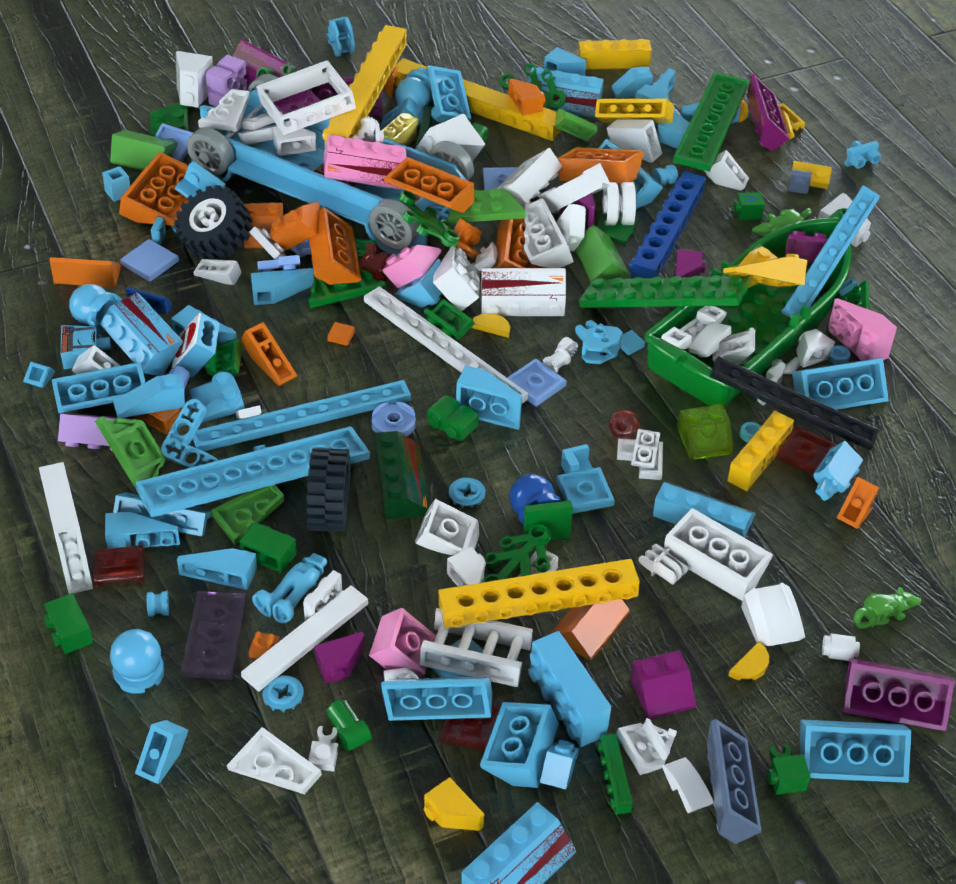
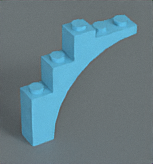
M669 68L664 74H661L656 83L652 85L645 84L641 89L637 90L635 99L669 100L668 93L674 86L676 71ZM674 109L672 123H654L655 128H657L656 132L658 133L659 142L677 149L690 122L685 120Z

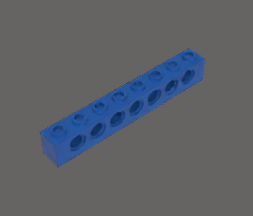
M686 171L682 173L680 178L677 177L674 189L671 188L668 200H664L662 211H658L655 223L652 222L649 235L646 234L644 236L642 247L639 246L637 249L636 258L631 259L629 270H632L631 279L635 277L653 278L659 276L704 192L706 177Z

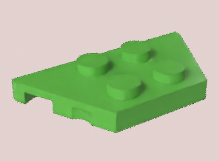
M506 189L474 190L475 202L464 213L452 209L448 214V222L450 224L457 223L459 219L466 222L526 218V210Z
M100 417L95 421L135 489V482L158 476L159 469L163 467L166 458L143 420L133 419L129 421L123 418L106 420V417Z

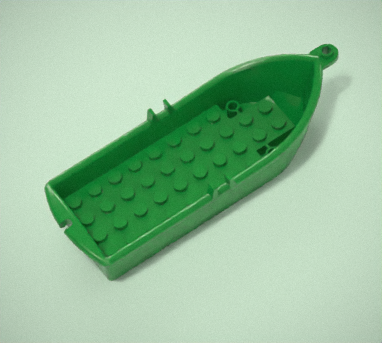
M848 208L836 210L829 218L806 220L777 229L753 243L732 263L722 261L721 271L714 268L710 277L715 275L730 277L729 274L723 273L724 268L738 266L751 251L761 246L768 249L777 258L784 257L787 235L793 234V231L805 232V236L813 237L814 233L825 234L826 238L829 239ZM851 243L810 308L802 306L800 316L794 313L792 318H789L782 313L783 308L798 286L774 287L757 283L748 288L739 306H716L727 312L720 324L731 326V335L749 331V328H754L755 351L740 366L759 375L763 374L772 366L773 360L780 359L799 342L798 340L804 332L814 329L825 318L838 291L847 278L851 265ZM807 262L806 273L811 267L812 263ZM678 306L645 333L644 338L648 343V368L715 410H722L741 391L709 377L714 365L713 354L709 357H699L697 354L690 353L689 348L680 349L661 339L662 335L673 327L681 329L694 320L698 310L704 307Z

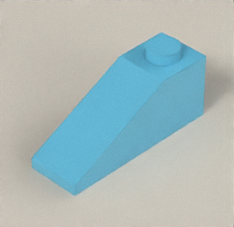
M180 373L157 376L113 400L117 418L183 408L185 405V395Z
M234 548L182 555L177 558L179 575L248 590L257 570L256 553Z

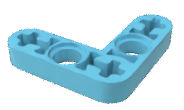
M191 399L186 402L161 447V451L166 458L186 468L202 465L203 461L205 463L219 461L216 457L189 445L206 415V408L199 400ZM192 408H194V409L198 408L199 411L192 413V412H191V409H192ZM186 417H188L189 419H192V420H193V423H191L189 420H187ZM183 425H189L188 433L179 435V428ZM170 447H176L181 452V455L174 451L170 452ZM191 453H196V461L191 464L187 463V456Z

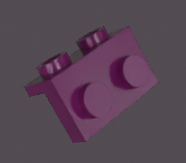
M793 231V234L787 235L784 257H786V254H797L800 259L813 263L828 239L825 234L814 233L813 237L805 236V232Z

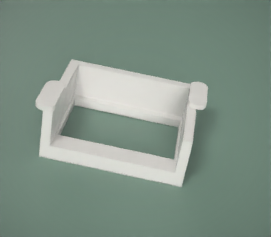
M601 163L582 172L581 176L538 195V198H543L550 212L553 213L590 193L593 195L611 186Z

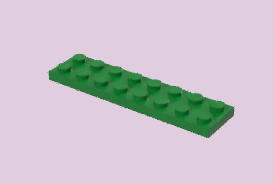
M717 72L713 73L677 148L673 163L703 171H711L749 87L750 80Z
M719 275L712 277L693 276L681 278L680 276L672 278L635 277L633 279H623L620 277L614 279L597 278L592 280L579 299L580 308L739 306L751 281L750 276L733 275L731 277H721Z

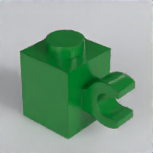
M784 744L783 754L777 753L775 747L771 746L769 757L772 762L770 769H767L768 783L773 785L776 795L807 791L811 776L804 755L790 756L791 750L787 744Z

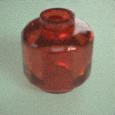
M631 410L617 411L610 418L609 428L611 433L619 439L631 438L640 429V420L637 414Z

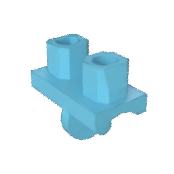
M853 141L851 148L847 149V159L844 161L846 167L854 165L856 169H859L867 161H870L872 164L879 163L881 154L877 151L879 143L873 141L861 144L859 141Z

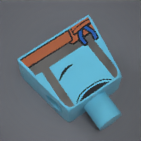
M61 325V359L63 368H73L78 356L93 345L101 351L111 350L110 337L98 338L97 329L94 326Z

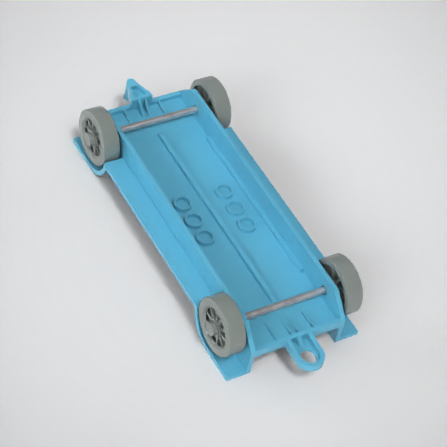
M262 74L249 85L250 100L237 132L202 127L192 134L187 141V149L192 161L224 183L234 174H237L307 203L318 202L320 208L324 207L332 213L365 225L370 239L376 240L377 246L392 255H398L406 247L410 249L415 245L428 246L429 233L427 236H422L416 231L419 222L407 223L401 217L405 210L416 214L406 205L399 202L398 198L404 189L399 190L324 178L323 154L325 140H323V131L329 126L330 118L304 128L315 132L316 151L278 156L273 140L251 145L242 144L238 132L247 131L243 129L242 121L267 113L260 102L256 86L277 79L278 77L274 75ZM200 106L201 118H205L208 115V111L216 107ZM384 138L382 143L405 147L406 157L467 181L474 174V165L471 157L461 146L454 142H438L427 154ZM412 193L416 197L414 204L423 212L426 207H431L437 212L438 223L441 219L448 221V214L451 212V208ZM467 222L472 226L475 224V222Z

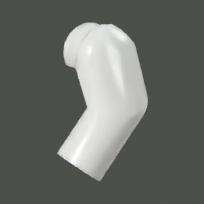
M798 357L785 364L783 374L790 375L792 371H796L800 367ZM775 359L771 365L775 367L783 361Z
M408 668L383 670L384 681L419 679Z

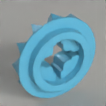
M460 478L449 487V499L453 500L454 505L460 504L462 508L464 506L473 508L475 504L480 505L481 501L485 499V487L476 479ZM470 489V494L464 497V494Z
M282 675L265 686L262 694L265 705H269L273 711L279 709L284 713L286 709L291 708L294 710L297 704H301L304 690L299 680L291 676ZM285 691L288 692V697L283 696L279 699V693L283 694Z

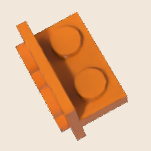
M459 219L453 229L460 237L456 248H461L467 256L475 259L480 253L473 250V248L479 242L482 231Z

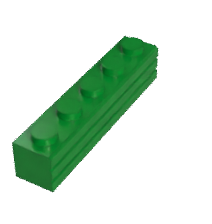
M600 735L597 749L602 755L600 756L601 766L605 768L603 770L604 780L608 781L606 785L607 793L611 794L610 807L611 809L614 808L616 815L631 813L633 803L617 735Z

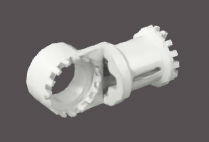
M369 116L368 118H363L361 120V130L358 131L357 135L354 134L353 139L374 141L375 124H379L378 121Z
M569 337L563 338L558 344L555 353L544 358L543 364L557 373L561 366L568 365L571 362L570 356H574L573 353H576L574 351H577L578 344Z

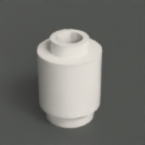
M824 635L822 655H826L830 659L849 661V658L858 657L860 643L856 642L855 636Z

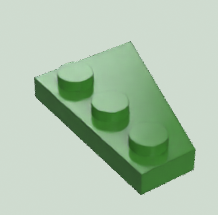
M276 485L256 489L211 509V515L232 543L236 545L254 522L260 524L284 502V495Z

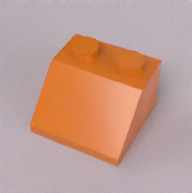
M318 202L306 204L275 219L271 224L270 237L284 249L288 250L317 235L320 204Z
M283 203L244 204L252 217L253 222L250 223L253 226L252 229L254 227L261 230L265 228L271 233L272 222L284 216ZM247 231L250 237L248 240L244 239V248H263L251 235L250 231Z

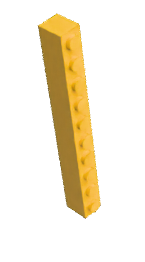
M385 25L382 32H379L377 41L373 42L372 50L367 53L365 62H362L359 73L355 74L353 83L349 85L353 93L356 109L330 118L329 126L323 131L325 145L328 135H339L353 139L354 134L357 135L362 127L361 120L369 115L406 46V29Z
M403 58L396 65L398 68L395 86H398L411 70H417L418 68L428 70V67ZM462 79L470 112L553 141L562 131L555 128L556 111L543 107L542 112L522 116L509 95Z

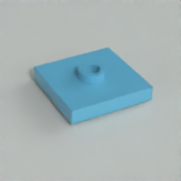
M600 467L557 475L556 481L564 501L572 502V514L614 506L615 500Z

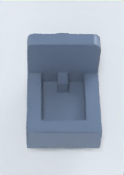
M792 169L788 191L808 194L812 172Z

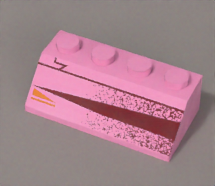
M328 135L323 154L324 178L402 190L399 187L384 182V178L406 158L405 147L363 141L357 138H345L339 135Z

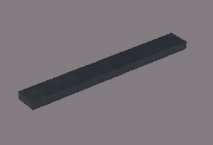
M720 356L715 359L709 377L865 449L871 450L874 447L879 429Z

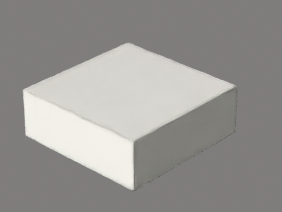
M260 405L235 411L237 419L252 417L262 413Z

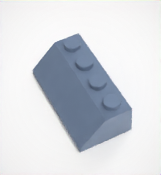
M714 719L711 721L707 737V759L710 764V781L714 793L713 804L717 815L716 827L719 835L737 844L762 832L748 740Z

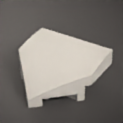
M646 718L644 724L638 723L618 728L616 735L638 773L643 775L662 768L670 753L677 731L670 728L668 731L653 725L650 719Z

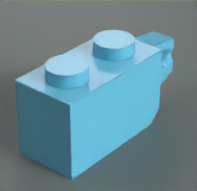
M846 441L831 448L814 472V479L818 483L815 492L824 501L831 498L838 491L840 493L844 492L850 486V479L860 471L858 467L863 459Z

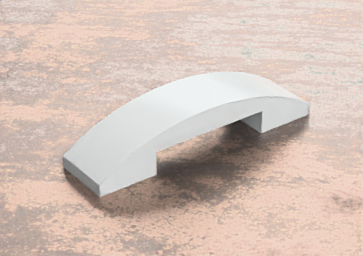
M704 306L698 310L694 320L681 329L673 327L664 333L661 339L680 349H688L705 327L712 322L721 323L727 312L716 306Z

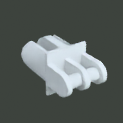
M654 544L652 550H647L645 556L639 557V562L651 571V576L658 574L674 585L682 575L687 573L688 567L669 554V547L665 550L658 544Z

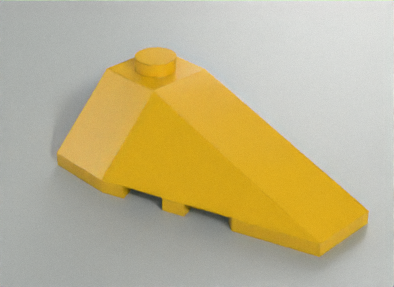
M786 254V257L724 268L723 273L732 276H750V281L755 280L760 284L774 287L800 286L805 284L807 260L800 259L797 254Z

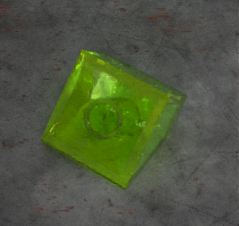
M723 404L680 410L677 429L690 460L733 454L730 419Z

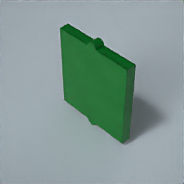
M604 213L601 220L597 221V228L609 235L613 241L627 244L630 236H633L637 222L634 221L633 225H622L620 218H618L616 225H605L604 221L607 219V213Z

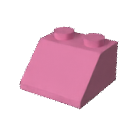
M415 245L410 249L406 247L398 255H391L385 261L387 264L382 271L398 289L424 276L441 253V249L423 245Z
M400 608L381 617L369 656L387 670L408 668L417 676H423L427 667L420 665L421 646L424 640L434 642L436 635L405 609Z

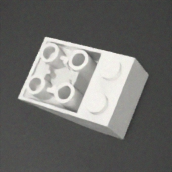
M452 246L435 271L433 283L458 310L462 311L479 298L480 271H478L474 263L471 264L466 259L467 255L461 248L457 249Z

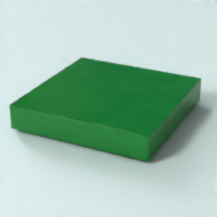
M563 501L524 506L523 534H528L529 529L533 525L543 524L551 531L552 537L550 541L570 539L572 502Z

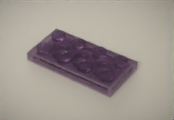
M197 591L181 669L182 677L233 680L247 602L246 594Z

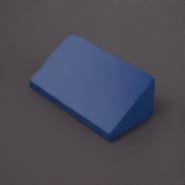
M129 287L126 288L127 298L138 293L158 313L167 314L172 307V303L166 297Z

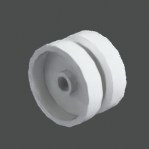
M610 182L611 186L603 189L602 211L603 214L607 213V219L604 221L605 225H616L618 218H620L622 225H633L636 211L634 182H622L620 189L616 182Z

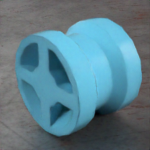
M162 591L160 594L147 592L148 617H154L155 614L169 616L168 591Z

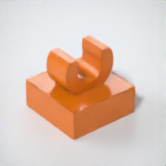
M257 631L249 649V658L258 659L280 641V636Z

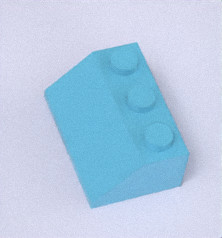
M503 702L481 760V768L512 786L538 788L547 751L553 744L559 726L551 705Z

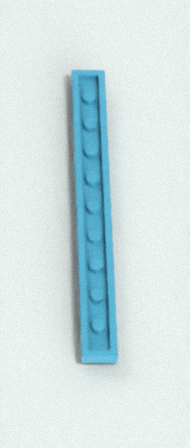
M401 380L199 429L195 433L192 442L195 448L201 451H208L371 411L386 402H389V405H395L396 402L411 401V394L405 381Z

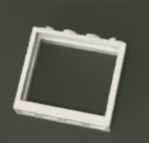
M328 60L256 86L261 104L283 135L356 109L351 89ZM327 82L338 93L336 96L285 115H281L273 104L275 101Z
M64 463L39 467L68 593L74 594L93 589Z

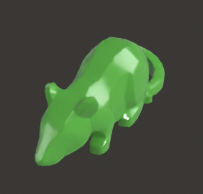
M807 208L800 214L795 212L794 209L782 210L778 217L768 214L766 218L770 221L755 226L752 232L760 236H766L777 229L808 219L812 215V210Z
M901 587L897 588L896 594H871L865 599L863 607L856 611L854 623L858 628L865 629L875 625L888 624L890 622L889 618L892 616L897 620H903L906 616L902 611L918 606L922 600L912 593L904 592ZM863 616L869 620L867 622H860Z

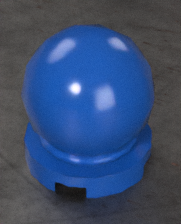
M530 473L521 476L510 489V504L512 509L519 515L518 519L522 527L524 506L562 502L560 497L555 495L552 484L542 475Z

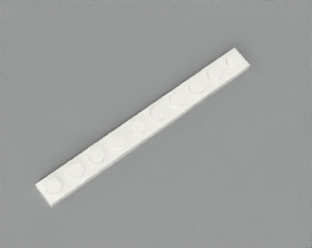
M380 286L364 295V302L461 373L465 365L486 370L522 396V403L528 400V393Z

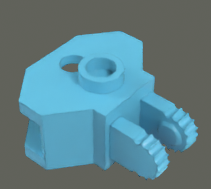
M342 17L329 20L326 36L335 56L339 57L341 54L348 52L350 54L354 53L355 42L349 18Z
M592 320L585 323L586 328L582 325L575 327L576 334L583 341L581 358L586 363L601 364L618 356L621 348L619 342L623 333L618 327L604 326L602 323L597 325Z

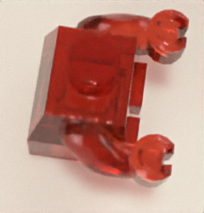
M368 243L366 246L367 252L364 253L362 258H358L359 266L362 270L371 273L374 279L386 281L387 276L382 269L386 266L387 263L385 261L389 256L384 252L375 254L376 246L373 243Z

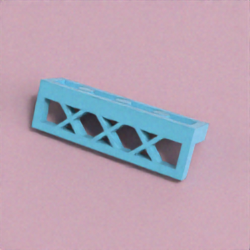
M124 492L116 495L113 513L133 512L151 518L138 494ZM193 506L152 517V519L177 526L178 532L204 536L207 519L211 518L212 515L211 509Z

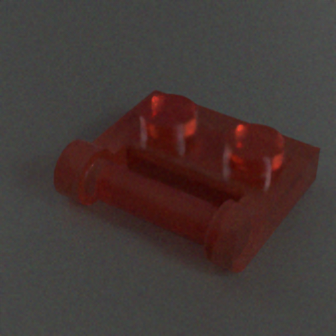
M144 546L95 550V586H103V583L125 581L145 582Z

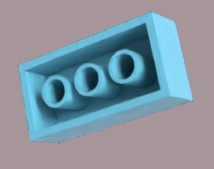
M557 631L533 641L530 653L531 663L528 670L530 678L534 683H538L544 699L550 701L554 707L557 719L562 720L566 725L569 737L572 740H576L581 748L599 740L600 735H607L611 705L562 634Z

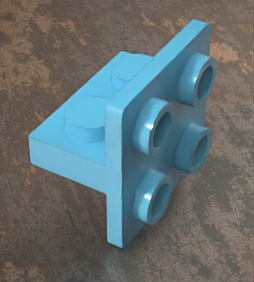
M193 161L189 164L185 177L176 185L175 189L188 198L190 195L195 197L197 195L196 191L199 189L202 192L206 191L207 186H211L213 190L216 185H221L223 189L226 186L224 182Z

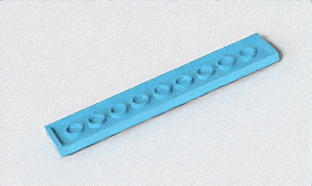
M350 426L135 482L136 490L152 518L308 476L312 448L349 449L350 464L370 459V451Z

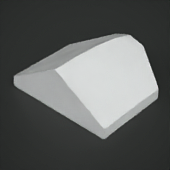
M754 328L727 336L720 341L719 350L713 353V361L715 362V359L720 356L740 365L755 351Z

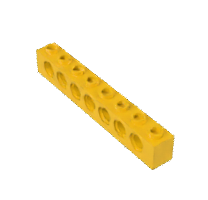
M632 559L440 589L438 590L439 608L444 628L460 627L638 597L639 578Z

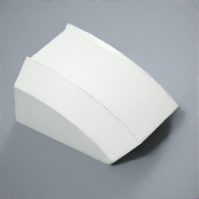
M435 499L422 520L415 543L427 549L448 555L458 554L470 547L475 550L479 538L478 520Z
M781 583L763 588H753L744 595L741 608L756 643L760 642L764 646H773L805 638L798 607L789 586Z

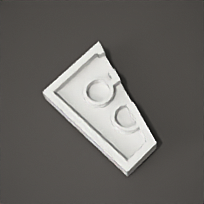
M231 89L219 100V105L215 109L211 108L208 111V115L198 121L199 127L237 132L250 100V91Z

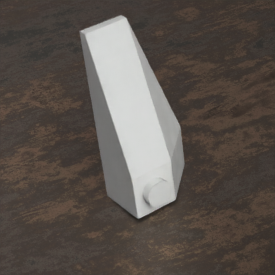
M542 198L525 205L524 251L530 263L545 268H561L573 263L568 244L544 199Z

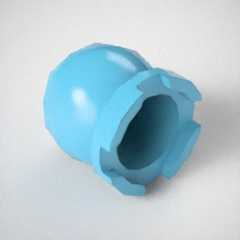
M418 68L417 70H411L406 78L398 84L395 90L397 105L410 97L424 110L425 105L428 106L433 101L427 69Z
M85 284L73 291L69 299V308L72 316L78 322L94 326L97 329V333L102 334L105 332L104 328L100 325L103 317L110 306L123 299L114 293L106 292L99 285Z
M141 629L128 630L117 636L111 645L110 661L113 666L114 679L120 685V688L129 693H144L145 689L152 687L155 683L156 686L159 685L164 677L165 668L161 658V648L154 636Z

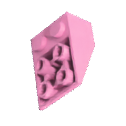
M838 298L834 301L828 331L860 360L877 358L885 360L889 358L897 329L882 314Z

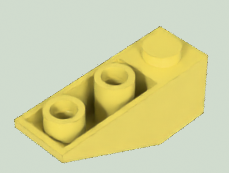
M401 113L381 130L384 133V138L409 146L417 136L418 118L412 117L407 113Z

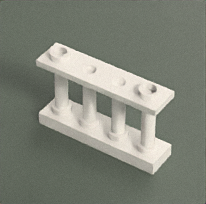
M436 608L434 630H438L434 642L423 641L420 654L421 666L470 677H490L492 682L518 687L522 662L517 661L520 649L530 651L533 629L494 620L485 623L444 628L440 609ZM448 633L462 636L458 648L444 645ZM472 638L486 641L483 653L468 650ZM496 643L511 646L507 659L492 655Z

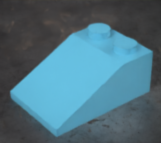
M465 365L457 381L456 401L473 409L479 415V420L519 430L522 396L488 371Z

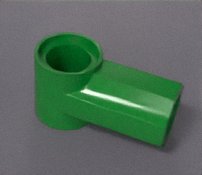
M339 699L326 709L327 716L334 727L337 728L339 740L347 752L372 740L367 724L362 719L358 720L346 700L341 701Z

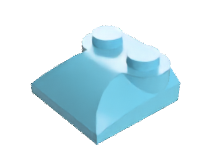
M228 372L217 373L213 376L211 382L189 390L191 398L199 400L206 408V415L202 423L236 414L235 411L244 409V403L233 375Z

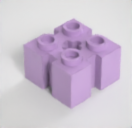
M226 55L217 63V66H213L206 72L207 86H209L207 95L210 105L217 107L219 100L231 89L248 91L247 80L244 79V75H246L245 61Z

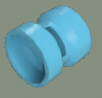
M671 164L665 166V168H655L652 176L661 186H665L666 183L674 184L676 182L678 171Z

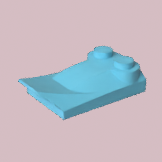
M428 66L434 101L431 114L434 120L443 123L464 114L470 121L472 118L461 71Z

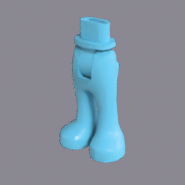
M312 553L310 557H304L302 562L296 564L285 575L273 592L257 591L252 599L254 605L267 617H271L273 614L274 619L279 623L289 622L294 616L296 605L316 585V581L323 574V568L328 563L327 560L315 553ZM293 589V591L289 594V596H287V597L284 599V597L288 594V592Z

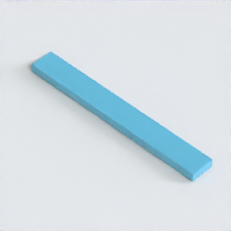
M864 185L861 187L807 271L805 284L796 288L783 308V314L792 318L794 313L800 316L803 305L810 308L877 203L880 195Z

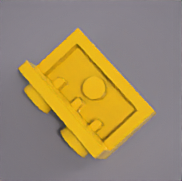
M799 161L793 162L792 169L812 172L809 186L828 189L832 167Z

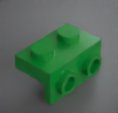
M444 299L432 311L427 308L424 310L428 322L441 329L442 332L457 342L475 324L473 319Z
M237 338L219 344L217 341L215 354L204 365L208 374H211L212 377L220 372H228L233 376L239 374L243 346L240 339Z

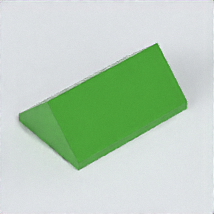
M123 130L112 134L110 161L114 164L144 170L158 152L172 157L178 143Z
M595 225L590 226L584 232L583 240L575 249V253L590 283L597 278H630V274L611 237Z

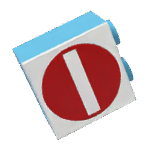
M198 313L179 335L183 343L173 358L172 368L182 366L189 371L190 377L193 378L215 354L220 323Z

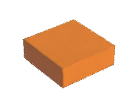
M335 322L327 336L328 341L348 346L355 333V327Z

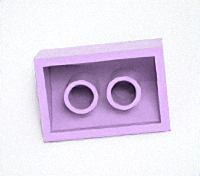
M76 413L60 414L58 441L65 442V446L79 447V443L88 444L87 448L101 449L102 445L109 446L95 421L100 417H106V420H116L117 417Z

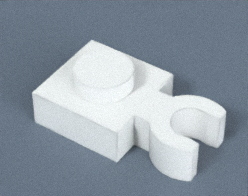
M491 242L486 249L484 247L481 248V254L476 258L475 267L478 271H481L482 268H491L496 263L498 256L497 247Z
M319 726L317 730L318 741H312L308 761L320 770L335 771L338 754V743H335L337 740V728L333 727L332 733L326 736L323 734V726Z

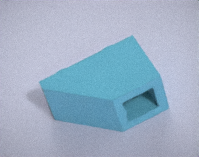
M556 47L545 56L544 69L585 76L586 60Z
M559 740L558 743L554 742L547 751L540 783L566 789L571 780L579 748L573 747V743Z

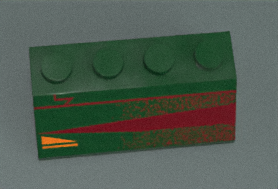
M398 431L375 433V455L385 519L425 516L430 507L420 444Z

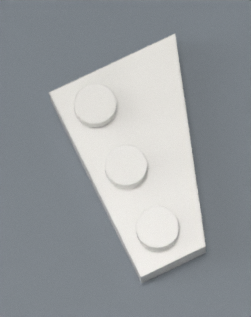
M263 727L227 765L229 771L305 794L322 775L320 769Z

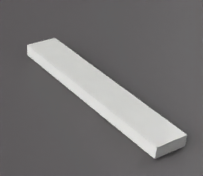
M349 586L241 671L242 678L257 691L262 690L367 606L368 598L353 586Z

